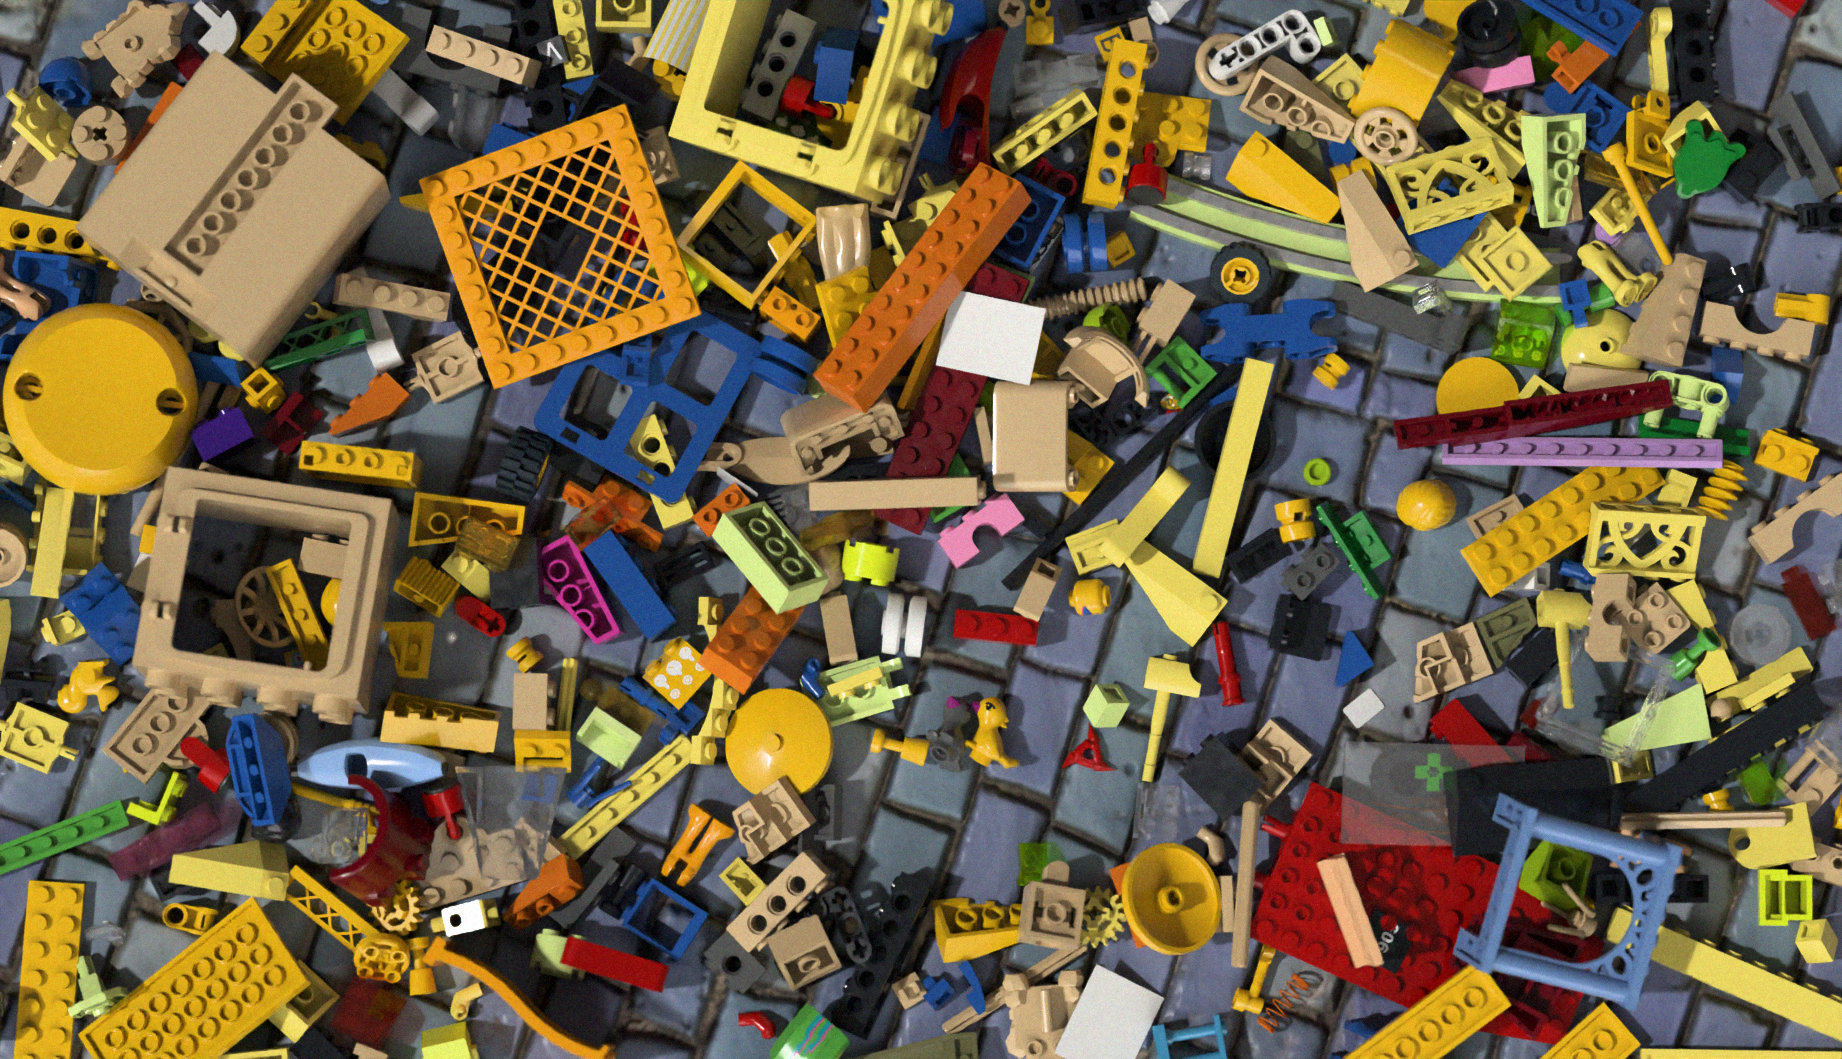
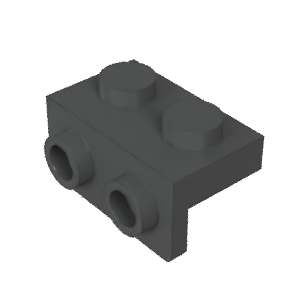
M1322 542L1317 547L1311 544L1300 555L1304 560L1297 567L1292 563L1281 575L1284 580L1280 585L1287 592L1291 590L1300 600H1304L1340 564V560Z

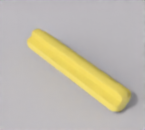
M575 658L563 659L555 731H570L578 670V660Z

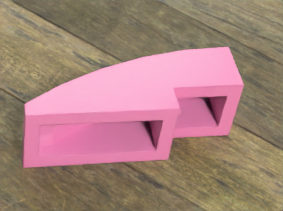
M1530 55L1515 58L1505 66L1494 69L1476 66L1445 75L1447 84L1453 79L1482 92L1483 96L1530 87L1535 83Z

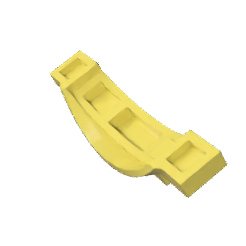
M699 597L698 625L705 627L709 641H711L722 627L721 620L724 615L723 599ZM715 675L713 694L706 720L699 735L692 736L690 764L714 765V759L717 754L715 739L725 738L728 718L732 710H736L739 692Z

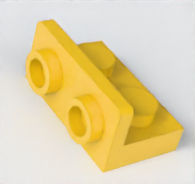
M1778 428L1763 432L1752 463L1800 482H1806L1814 458L1820 450L1813 447L1814 442L1800 437L1798 440L1787 437L1788 432Z

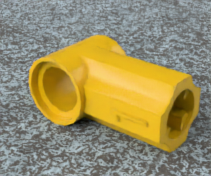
M1778 292L1776 293L1773 307L1774 317L1803 320L1815 323V325H1828L1831 297L1821 294H1806V296Z

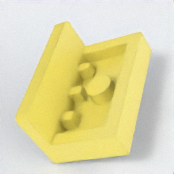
M1620 177L1612 183L1589 211L1610 236L1620 231L1622 233L1627 232L1635 224L1633 219L1639 216ZM1650 191L1642 194L1647 207H1649L1647 202L1653 196Z

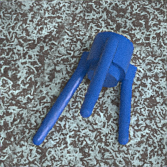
M598 756L580 780L566 794L578 808L581 809L587 805L591 809L597 802L630 786L632 781L628 780L593 797L596 791L589 782L602 768L601 762L604 760Z

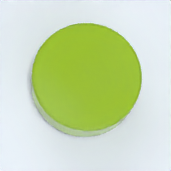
M1311 459L1303 468V477L1311 486H1322L1330 479V465L1323 459Z

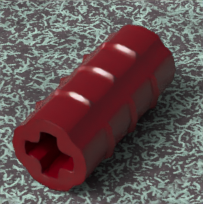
M1518 729L1503 747L1523 764L1559 761L1543 749L1541 745L1535 743Z

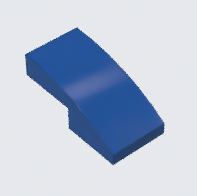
M652 333L623 343L619 384L647 387Z

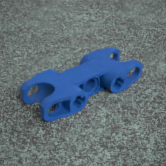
M1312 299L1288 300L1283 303V313L1253 315V307L1247 303L1224 304L1199 312L1201 325L1218 326L1226 331L1223 340L1201 347V357L1206 361L1227 364L1245 363L1246 357L1254 359V349L1285 347V357L1292 360L1313 359L1338 351L1337 338L1317 336L1311 331L1314 323L1318 320L1337 316L1336 304L1333 302Z

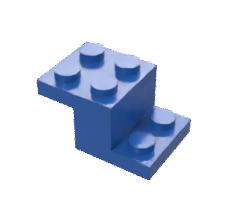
M101 561L58 598L77 617L89 636L121 666L134 655L141 618V605L131 591Z

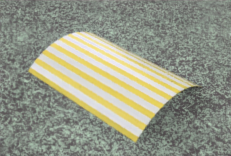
M670 0L642 57L666 62L688 74L710 0Z

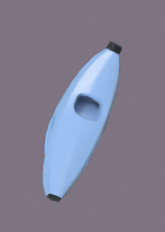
M380 737L359 738L327 745L308 753L298 762L289 763L290 777L298 776L312 783L350 789L364 788L347 784L349 774L368 777L386 789L426 783L444 776L449 771L447 760L442 754L419 745L380 742Z

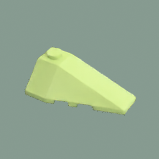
M1586 113L1521 115L1522 147L1540 228L1566 226L1573 197L1571 186L1574 175H1578L1580 168L1577 165L1580 150H1584L1586 143Z

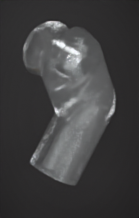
M105 921L84 929L88 942L103 937L112 942V945L120 946L126 939V933L123 928L111 921Z

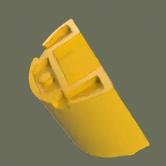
M1401 18L1397 20L1391 19L1384 33L1387 35L1385 41L1379 39L1373 51V54L1377 56L1372 65L1367 63L1360 79L1364 80L1359 94L1354 92L1347 107L1352 109L1350 116L1356 120L1365 111L1374 107L1394 108L1408 116L1417 129L1458 46ZM1381 118V123L1392 124V119ZM1404 129L1398 130L1401 139L1407 138Z

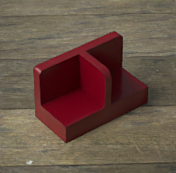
M295 390L260 433L286 455L290 456L323 417V413Z

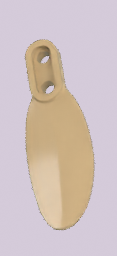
M786 437L758 438L739 444L712 442L703 457L705 460L701 461L697 471L717 472L719 466L726 472H731L744 479L759 483L796 485L820 479L839 469L849 459L851 447L847 442L839 441L822 448L821 452L824 458L819 460L817 457L814 460V472L801 477Z

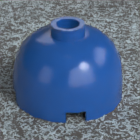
M67 56L52 60L43 68L38 86L53 100L64 101L62 106L79 108L88 105L89 100L92 99L94 78L90 69L80 62L78 58Z

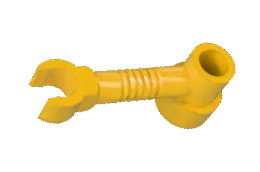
M1263 944L1250 990L1237 988L1231 1004L1232 1009L1260 1014L1264 999L1260 998L1259 995L1276 949Z

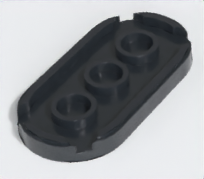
M498 252L487 264L496 267L501 253ZM505 256L499 270L513 276L519 262ZM523 264L517 278L531 284L537 270ZM482 267L483 274L488 284L493 271L485 267ZM540 273L535 287L541 289L546 279L545 274ZM497 274L492 288L505 294L511 280ZM515 282L509 296L522 302L528 288ZM458 291L452 302L453 321L463 333L475 337ZM532 291L529 300H530L537 292ZM490 292L497 310L502 297ZM507 300L501 314L511 318L519 310L520 306ZM500 318L503 326L507 321Z

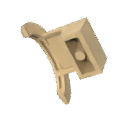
M1081 326L1067 333L1063 340L1072 347L1063 352L1052 373L1057 380L1077 381L1076 387L1079 389V398L1091 408H1094L1109 399L1116 383L1133 374L1137 388L1135 400L1143 407L1147 406L1149 383L1146 372L1135 353L1121 339L1097 326Z

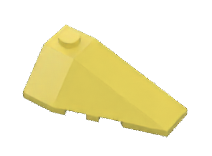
M252 840L245 843L173 854L168 882L285 901L289 879L284 844Z

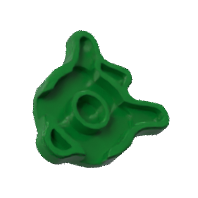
M1696 119L1687 121L1685 125L1686 139L1678 149L1672 164L1676 181L1675 192L1683 199H1688L1695 194L1707 192L1715 188L1725 177L1729 166L1746 152L1742 143L1726 142L1724 135L1719 130H1715L1709 137H1705L1702 124Z

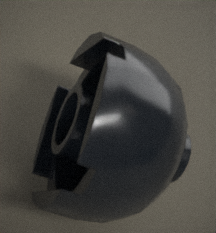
M1085 123L1041 155L1057 171L1071 172L1075 170L1077 174L1088 168L1094 134L1088 124Z

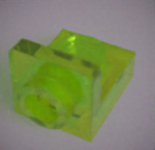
M1019 842L1017 847L1019 872L1016 884L1018 886H1026L1031 881L1041 882L1043 869L1048 865L1047 845Z

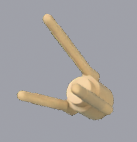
M1564 882L1562 887L1582 910H1574L1569 914L1552 904L1541 901V906L1567 919L1570 928L1549 924L1547 929L1584 939L1593 934L1597 927L1596 912L1590 909L1573 889Z

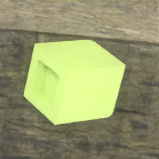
M1096 684L1084 704L1083 710L1094 727H1117L1130 702L1118 684Z

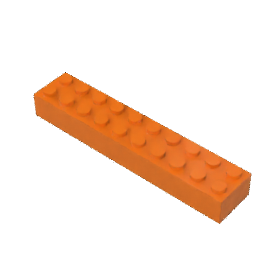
M982 162L977 165L814 373V377L825 392L862 413H867L1032 201L1021 182Z

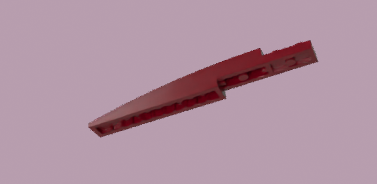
M1668 379L1509 400L1504 401L1503 406L1394 420L1393 429L1397 450L1450 443L1451 447L1546 433L1672 407L1673 401Z

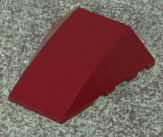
M1473 914L1466 929H1470L1480 935L1485 917ZM1506 922L1499 945L1560 961L1577 963L1587 941ZM1452 954L1447 963L1457 973L1468 965V963ZM1492 970L1489 975L1511 1004L1502 1013L1536 1041L1564 988Z

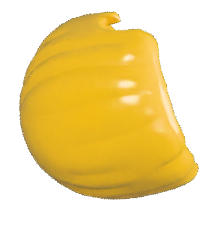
M1426 479L1410 483L1401 491L1396 502V512L1399 519L1404 524L1412 526L1418 531H1430L1446 525L1455 515L1457 507L1454 491L1448 484L1436 479Z

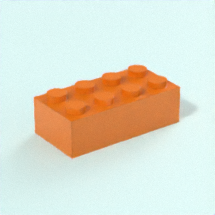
M752 585L707 645L698 664L744 695L799 621L807 604L776 614Z

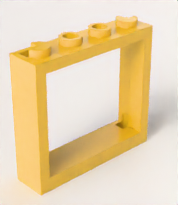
M739 160L678 236L676 242L682 259L752 310L756 303L761 306L770 293L767 291L772 283L777 285L786 274L785 266L789 262L792 264L796 262L803 252L800 247L804 242L810 243L817 235L816 216ZM740 182H743L803 227L752 294L689 248L694 239Z
M302 440L299 469L311 479L421 491L424 463L415 453ZM317 471H323V472H325V474H324V475L316 474V472H317Z

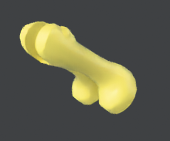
M1600 240L1584 244L1577 251L1578 257L1582 260V265L1591 269L1612 291L1615 301L1622 307H1628L1633 301L1638 303L1643 300L1657 283V277L1649 271L1639 276L1632 274L1611 248Z

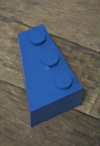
M828 26L826 33L820 34L813 64H818L813 100L847 104L848 90H850L851 85L850 76H853L860 31Z

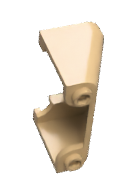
M1007 380L996 382L993 393V484L996 491H1076L1079 474L1073 465L1068 464V409L1073 408L1075 403L1079 401V389L1076 387L1077 381L1031 380L1030 385Z
M886 388L866 414L838 398L826 394L788 409L780 418L781 426L801 477L814 472V460L817 457L819 460L824 458L821 452L822 448L869 429H873L875 437L880 436V432L889 434L892 441L905 436Z

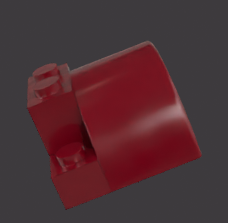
M349 774L347 784L360 786L373 796V800L376 802L375 808L379 812L376 821L379 823L376 835L366 852L356 861L345 867L331 869L330 881L371 907H391L396 893L395 884L397 880H425L426 872L430 865L429 855L431 844L435 837V827L422 818H414L410 809L411 801L398 792H390L363 775Z

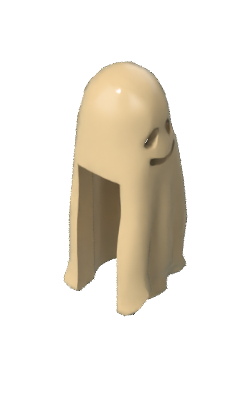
M861 203L815 208L816 238L825 280L861 265L867 266L869 272L871 234L868 204Z

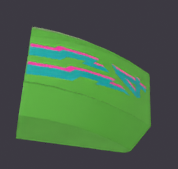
M806 1003L770 1049V1059H837L850 1045V1042L838 1028L815 1008Z

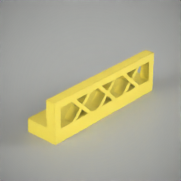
M47 487L30 591L31 595L59 599L75 492Z

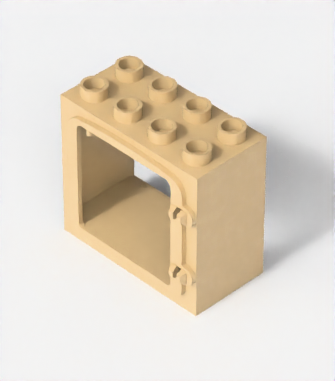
M168 466L132 665L146 678L144 686L152 688L153 694L156 696L176 700H186L188 687L201 689L200 694L209 697L208 703L229 708H241L243 696L257 698V704L264 705L263 711L290 717L297 716L298 704L313 706L312 712L319 714V720L342 725H352L354 713L368 714L383 631L382 625L385 620L402 521L392 500ZM195 515L349 539L328 662L324 670L320 672L311 671V662H305L304 670L182 652L173 648L172 640Z

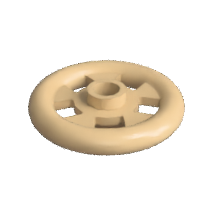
M1219 33L1209 37L1201 44L1195 58L1196 73L1201 83L1211 92L1221 96H1236L1246 92L1259 70V61L1249 66L1248 71H1240L1229 77H1237L1238 84L1228 85L1226 79L1214 80L1209 75L1207 70H1209V64L1212 59L1207 56L1212 48L1219 52L1228 44L1242 38L1233 33ZM1241 47L1243 54L1252 56L1249 48ZM1232 57L1227 61L1229 64L1232 62Z
M1374 107L1365 111L1356 121L1354 140L1359 151L1368 160L1382 166H1391L1398 161H1408L1414 155L1418 146V133L1411 119L1401 111L1390 107ZM1381 118L1392 119V124L1381 123ZM1367 124L1375 126L1372 134L1365 132ZM1404 129L1407 138L1401 139L1398 130ZM1372 142H1374L1377 148L1381 149L1379 153L1369 146ZM1398 145L1402 152L1393 155L1390 149Z

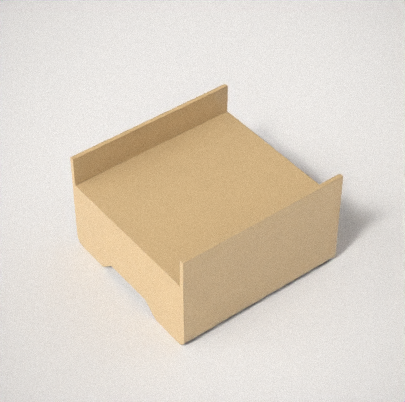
M213 49L75 228L93 250L97 249L250 363L254 370H257L268 359L391 199V195L384 175L324 131V128L338 112V105L295 73H292L277 94H274L236 64Z

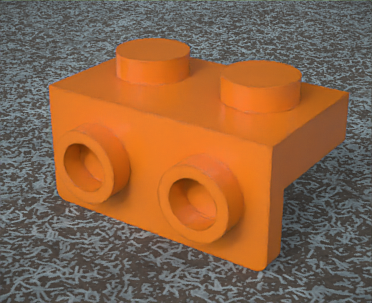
M734 482L706 506L702 507L692 516V519L701 531L710 538L723 513L748 506L751 502Z

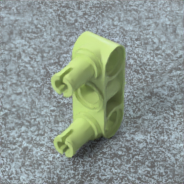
M1667 371L1654 372L1648 382L1668 379L1673 405L1687 410L1701 411L1703 415L1697 437L1700 439H1713L1718 420L1722 418L1730 405L1726 389L1718 383L1702 380L1694 376L1680 375ZM1715 394L1723 396L1719 403L1712 404L1709 402L1710 397ZM1664 409L1646 412L1643 424L1648 427L1659 428Z

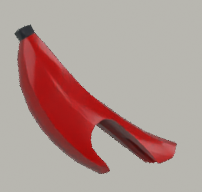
M999 20L994 28L988 29L968 41L957 54L943 84L938 112L940 130L943 132L944 128L951 126L957 104L967 109L970 121H974L976 126L982 127V137L980 142L976 144L975 154L978 155L977 165L982 162L992 167L989 147L991 83L1006 33L1010 28L1003 20Z

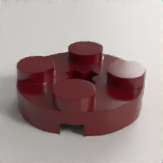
M961 120L957 125L962 127L960 133H954L952 138L949 163L955 164V168L950 169L952 174L965 176L969 170H974L977 166L978 155L975 154L976 144L980 142L982 137V127L976 126L974 121Z

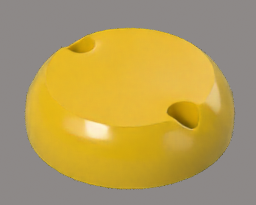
M90 303L62 310L41 322L18 346L10 361L3 386L5 422L13 443L24 460L48 481L61 488L86 495L108 496L122 494L145 486L160 477L168 470V466H172L183 453L191 438L189 432L194 429L198 413L199 394L197 379L191 361L179 341L166 327L154 318L130 307L112 303ZM22 392L37 393V395L33 398H27ZM162 407L174 408L178 410L175 413L170 414L164 411Z

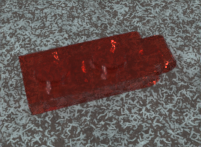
M1796 565L1781 572L1785 582L1781 585V588L1809 641L1811 642L1836 629L1806 572L1801 574Z

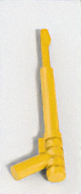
M291 783V793L345 809L349 814L363 819L368 835H374L377 832L375 819L379 816V812L374 805L364 804L361 801L357 802V800L352 798L347 799L298 783Z

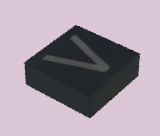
M558 35L536 44L544 70L548 71L572 62L564 35Z

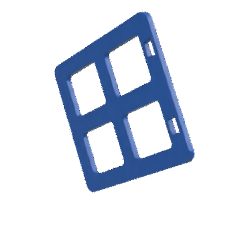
M623 269L616 273L613 278L614 281L618 282ZM627 271L622 285L635 290L641 276ZM645 279L639 293L653 299L659 285ZM610 284L603 297L609 300L615 286ZM619 288L614 303L621 306L625 297L633 294ZM663 290L657 300L665 298ZM637 297L638 299L644 301V302L647 303V304L650 303V302H647V301H645V300H643V299ZM600 301L593 314L601 318L607 304ZM611 306L606 319L615 316L618 309ZM701 309V315L669 327L649 362L647 387L628 385L632 388V394L605 440H599L561 419L559 413L586 366L592 365L620 381L621 358L607 350H602L564 364L534 417V426L543 434L667 503H676L682 497L750 375L748 369L754 357L761 356L762 352L759 349L761 344L754 338ZM591 318L587 326L597 323L598 321ZM692 331L699 332L731 350L737 356L731 370L709 406H705L667 385L664 380ZM654 401L697 425L695 434L669 477L659 474L627 456L624 452L647 408ZM565 428L580 435L577 443L561 435ZM640 470L655 477L652 485L636 477Z

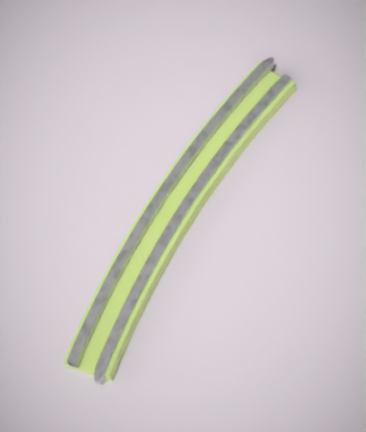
M1169 173L1166 198L1161 203L1144 206L1136 204L1129 199L1123 200V206L1131 211L1128 219L1174 237L1219 252L1223 246H1228L1232 242L1240 243L1245 241L1248 244H1255L1259 249L1261 248L1264 251V255L1268 257L1271 267L1333 282L1343 281L1361 287L1351 268L1349 244L1346 240L1345 225L1331 222L1327 225L1301 215L1240 199ZM1409 245L1419 265L1374 289L1463 301L1555 305L1561 303L1558 284H1560V265L1569 263L1572 260V256L1561 253V248H1538L1553 265L1552 269L1509 302L1495 285L1485 292L1455 258L1443 269Z

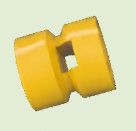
M1365 156L1351 160L1349 166L1342 163L1329 168L1330 179L1338 198L1336 182L1362 169L1374 190H1377L1374 171L1370 161Z
M1298 499L1274 505L1276 519L1282 523L1278 528L1282 544L1317 537L1314 522L1309 520V516L1312 514L1310 499Z

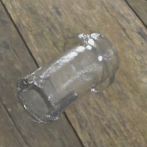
M1033 92L1030 97L1012 103L1009 102L1013 119L1015 120L1034 112L1039 114L1040 110L1045 109L1040 93L1035 95Z

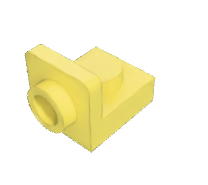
M70 610L50 619L45 618L42 620L44 627L41 628L46 642H51L56 647L88 634Z

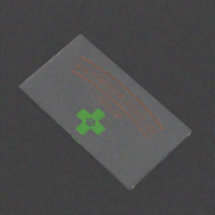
M1344 742L1341 843L1451 846L1443 773L1462 769L1525 764V746Z

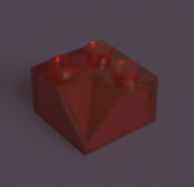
M357 975L354 976L329 1026L377 1051H383L408 1000Z

